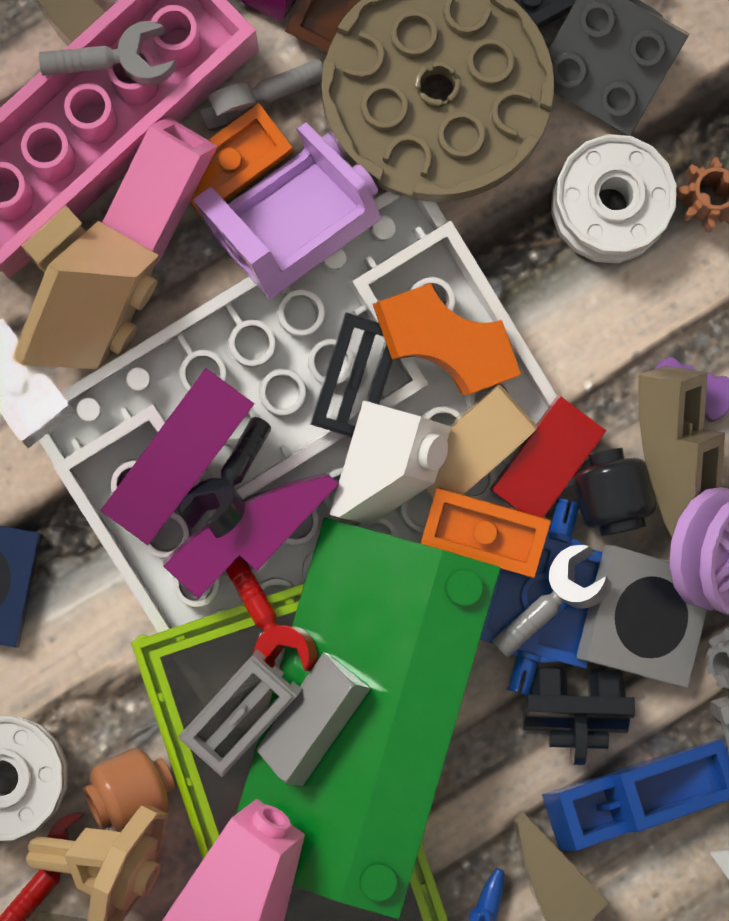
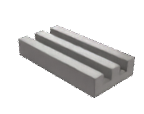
M258 649L178 736L186 746L221 777L227 773L302 690L294 681L289 684L282 678L284 672L276 665L271 668L265 663L264 659L266 656ZM254 673L261 681L204 742L197 736V733L250 675ZM272 689L279 697L222 758L214 751L216 747L262 697Z

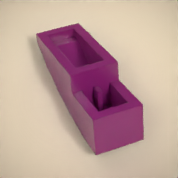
M205 368L100 511L143 543L149 545L255 403Z
M327 473L294 480L256 494L244 501V514L240 522L229 533L216 538L208 526L204 525L189 536L163 561V567L198 599L239 555L258 571L339 483Z

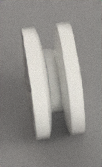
M607 134L586 141L567 158L552 190L551 215L559 236L575 253L594 262L619 264L641 256L659 240L676 209L677 185L669 163L653 146L632 136ZM605 189L619 191L625 197L626 208L622 210L607 208L601 202L599 192Z
M0 716V762L7 761L11 763L18 773L16 788L7 795L0 793V841H10L43 828L60 810L68 790V762L59 741L43 725L19 716Z

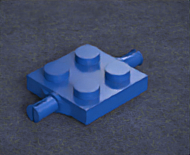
M557 498L551 526L546 536L535 578L500 568L480 641L494 644L492 639L518 618L539 597L551 594L554 591L549 581V570L554 558L570 546L583 545L575 538H572L579 503L570 502L565 516L569 500ZM593 550L595 554L575 565L574 583L583 588L595 583L602 556L600 551ZM563 602L559 607L558 613L511 654L516 656L506 690L516 693L519 690V694L527 696L531 694L538 662L557 661L586 669L588 662L576 659L588 608H575Z

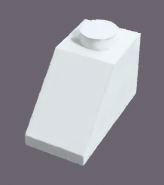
M363 400L330 515L371 525L433 485L438 470L444 464L447 457V440L451 426Z

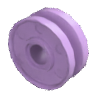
M720 487L706 489L692 499L678 519L671 540L669 567L674 588L684 602L709 611L717 610L729 616V489Z

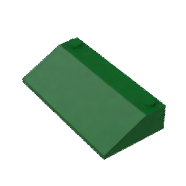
M324 517L292 626L305 630L313 638L317 647V661L323 652L328 653L371 689L303 786L287 785L256 750L275 723L274 721L258 738L236 814L239 813L255 799H258L265 805L281 810L289 818L290 823L305 834L293 886L343 904L399 919L501 567ZM286 646L279 667L284 672L282 678L289 684L294 681L300 687L310 671H304L297 648ZM272 691L268 708L279 697L274 691Z

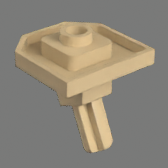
M140 806L121 832L85 828L76 841L36 836L28 843L29 853L27 854L26 862L32 869L71 874L76 888L91 895L87 921H123L140 896L145 898L157 881L161 869L160 859L168 813L153 806Z

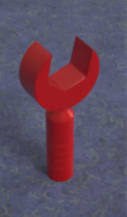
M242 557L235 559L225 571L255 626L264 631L255 644L254 652L258 649L266 656L264 662L273 668L275 666L274 660L286 646L297 648L304 671H311L318 658L317 647L313 638L299 627L277 626L276 613L249 564Z
M76 812L61 818L51 828L48 838L69 840L68 827L86 813ZM38 870L10 905L2 912L0 921H26L59 883L62 872Z

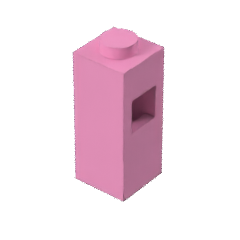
M170 117L150 125L102 223L158 254L159 257L155 264L157 265L218 146Z

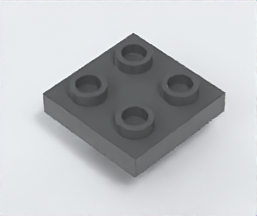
M576 0L549 48L553 65L554 93L626 135L631 136L690 33L667 21L658 11L640 0Z

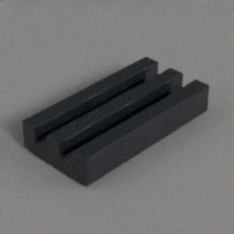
M347 312L344 314L310 425L348 437L353 436L355 426L348 424L375 335L384 337L378 322ZM354 328L363 330V334L336 420L327 418L328 409ZM386 341L384 342L366 399L367 402L378 405L393 361Z

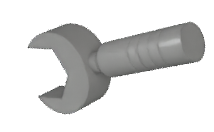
M142 21L128 27L119 40L118 49H112L105 45L39 52L42 76L106 70L115 64H121L124 72L130 79L144 85H155L167 80L174 73L176 63L173 60L151 67L140 57L144 40L166 34L165 27L153 21Z
M319 59L310 61L289 71L262 80L254 89H250L248 83L245 82L223 87L208 95L212 106L200 109L199 112L208 130L225 128L254 107L257 102L269 103L322 82L323 65Z
M574 545L561 551L554 558L549 570V581L554 591L551 594L539 597L518 618L492 639L494 644L507 658L535 634L538 629L551 620L558 613L559 607L563 602L572 607L584 609L597 605L607 596L612 585L607 576L586 588L574 583L575 565L595 554L589 546Z

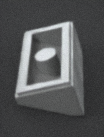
M323 652L300 685L301 692L280 714L256 749L274 773L287 785H304L371 689L325 652Z

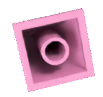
M255 799L230 819L162 921H284L305 834L294 827L281 810L265 805L258 799Z

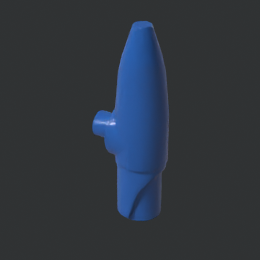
M496 868L483 887L476 907L469 914V921L497 920L504 891V870Z

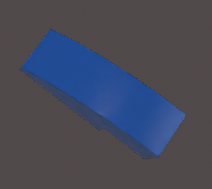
M723 739L643 761L542 794L559 850L578 851L629 832H641L728 801L729 756Z

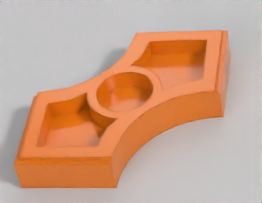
M432 283L372 304L392 360L417 357L435 363L451 376L463 396L521 375L503 321L480 323L458 316L440 300Z

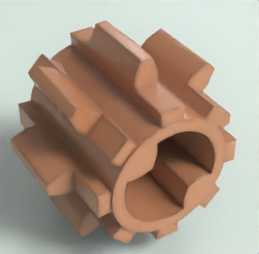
M718 157L712 159L707 170L703 166L699 169L691 164L685 172L686 178L689 181L688 186L684 185L676 190V198L681 200V203H686L688 209L682 220L686 222L695 218L702 221L701 226H704L706 233H710L715 227L717 219L721 223L725 221L729 224V171L722 168L723 163H720ZM700 186H713L714 195L723 197L724 204H710V196L706 193H700Z

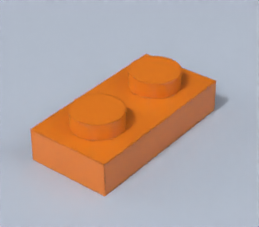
M259 103L208 139V141L218 147L190 204L203 220L193 201L198 195L212 187L227 202L293 154V147Z
M437 487L420 544L535 578L551 520Z

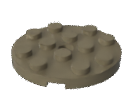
M360 0L346 14L337 27V33L329 47L326 59L324 58L321 84L323 109L330 133L339 150L353 167L355 165L363 166L376 185L396 195L410 199L432 202L456 201L476 196L498 186L517 172L531 157L545 132L554 96L553 65L549 50L537 25L528 13L514 0ZM435 74L443 75L452 82L454 90L445 101H442V99H432L421 92V84L424 79Z

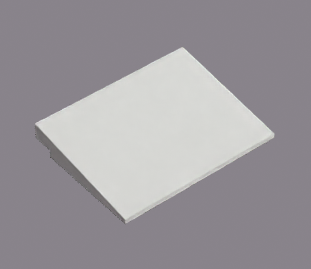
M387 191L374 199L382 218L380 221L270 300L250 277H247L23 415L54 464L53 467L158 633L244 604L226 571L198 599L163 567V561L189 536L206 525V522L216 509L206 511L191 529L180 514V503L149 545L143 543L100 511L205 368L255 404L193 487L211 478H221L222 467L252 417L261 418L271 426L268 437L241 483L234 486L243 501L285 483L327 473L339 483L352 437L310 425L344 314L347 312L378 322L373 303L432 283L437 296L444 305L458 316L480 323L503 321L521 375L500 384L535 424L538 423L556 398L557 394L451 220L449 222L446 220L436 202L410 199ZM357 328L353 330L328 409L327 418L336 420L363 330ZM375 335L348 421L350 425L356 426L363 400L366 401L385 342L382 336ZM417 357L393 359L379 405L452 426L456 418L496 385L463 396L451 376L435 363ZM521 445L464 495L515 509L490 491L489 488ZM589 456L578 469L576 474L580 470L591 466ZM575 475L570 480L565 489L574 484ZM336 487L258 571L250 564L249 566L266 596L305 583L324 517L421 543L433 501L432 496L424 490L369 525L330 515L337 491ZM296 611L277 617V626H292ZM254 625L171 653L204 707L251 657L258 638L264 633L263 629ZM285 648L274 660L278 668L280 667ZM252 673L229 700L261 681V679Z

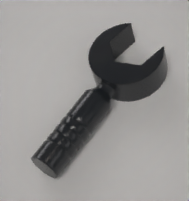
M258 417L250 419L221 469V478H211L197 484L184 497L180 507V514L191 529L206 511L214 509L216 511L206 522V525L216 538L229 533L240 522L244 514L245 504L234 486L242 482L271 431V426L265 420Z

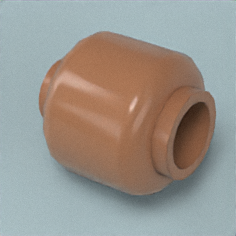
M137 748L127 750L95 765L90 772V784L83 787L86 802L101 830L110 828L116 832H121L140 806H153L168 813V793L176 790L174 779L165 761L162 758L152 761L146 752Z

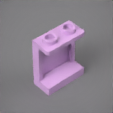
M307 122L296 129L304 145L303 151L235 200L227 204L212 187L193 199L211 235L269 300L382 219L372 197L378 193V188L369 173L361 165L351 167L339 150L333 137L329 133L321 137Z

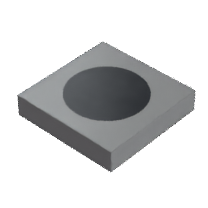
M604 545L595 582L607 576L612 585L609 593L600 603L588 608L576 659L674 686L688 688L707 610L683 601L674 588L669 561L614 545Z

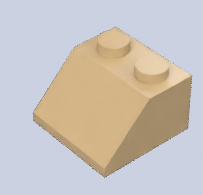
M96 222L48 265L11 359L21 365L98 369L113 353L119 356L122 355L137 331V325L131 323L135 310L140 311L144 308L156 287L157 280L151 277V273L159 255L104 223Z

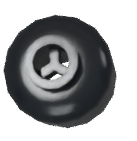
M623 448L589 455L591 466L580 470L574 477V487L583 523L590 528H599L601 536L646 527L645 518L654 513L656 509L655 495L646 462L640 458H625Z

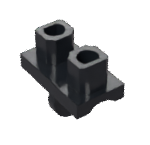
M557 668L536 669L531 694H528L525 703L523 730L549 731V747L570 748L572 765H585L587 748L608 749L609 733H628L630 718L635 716V697H626L622 674L619 670H596L590 672L588 677V696H567V671Z

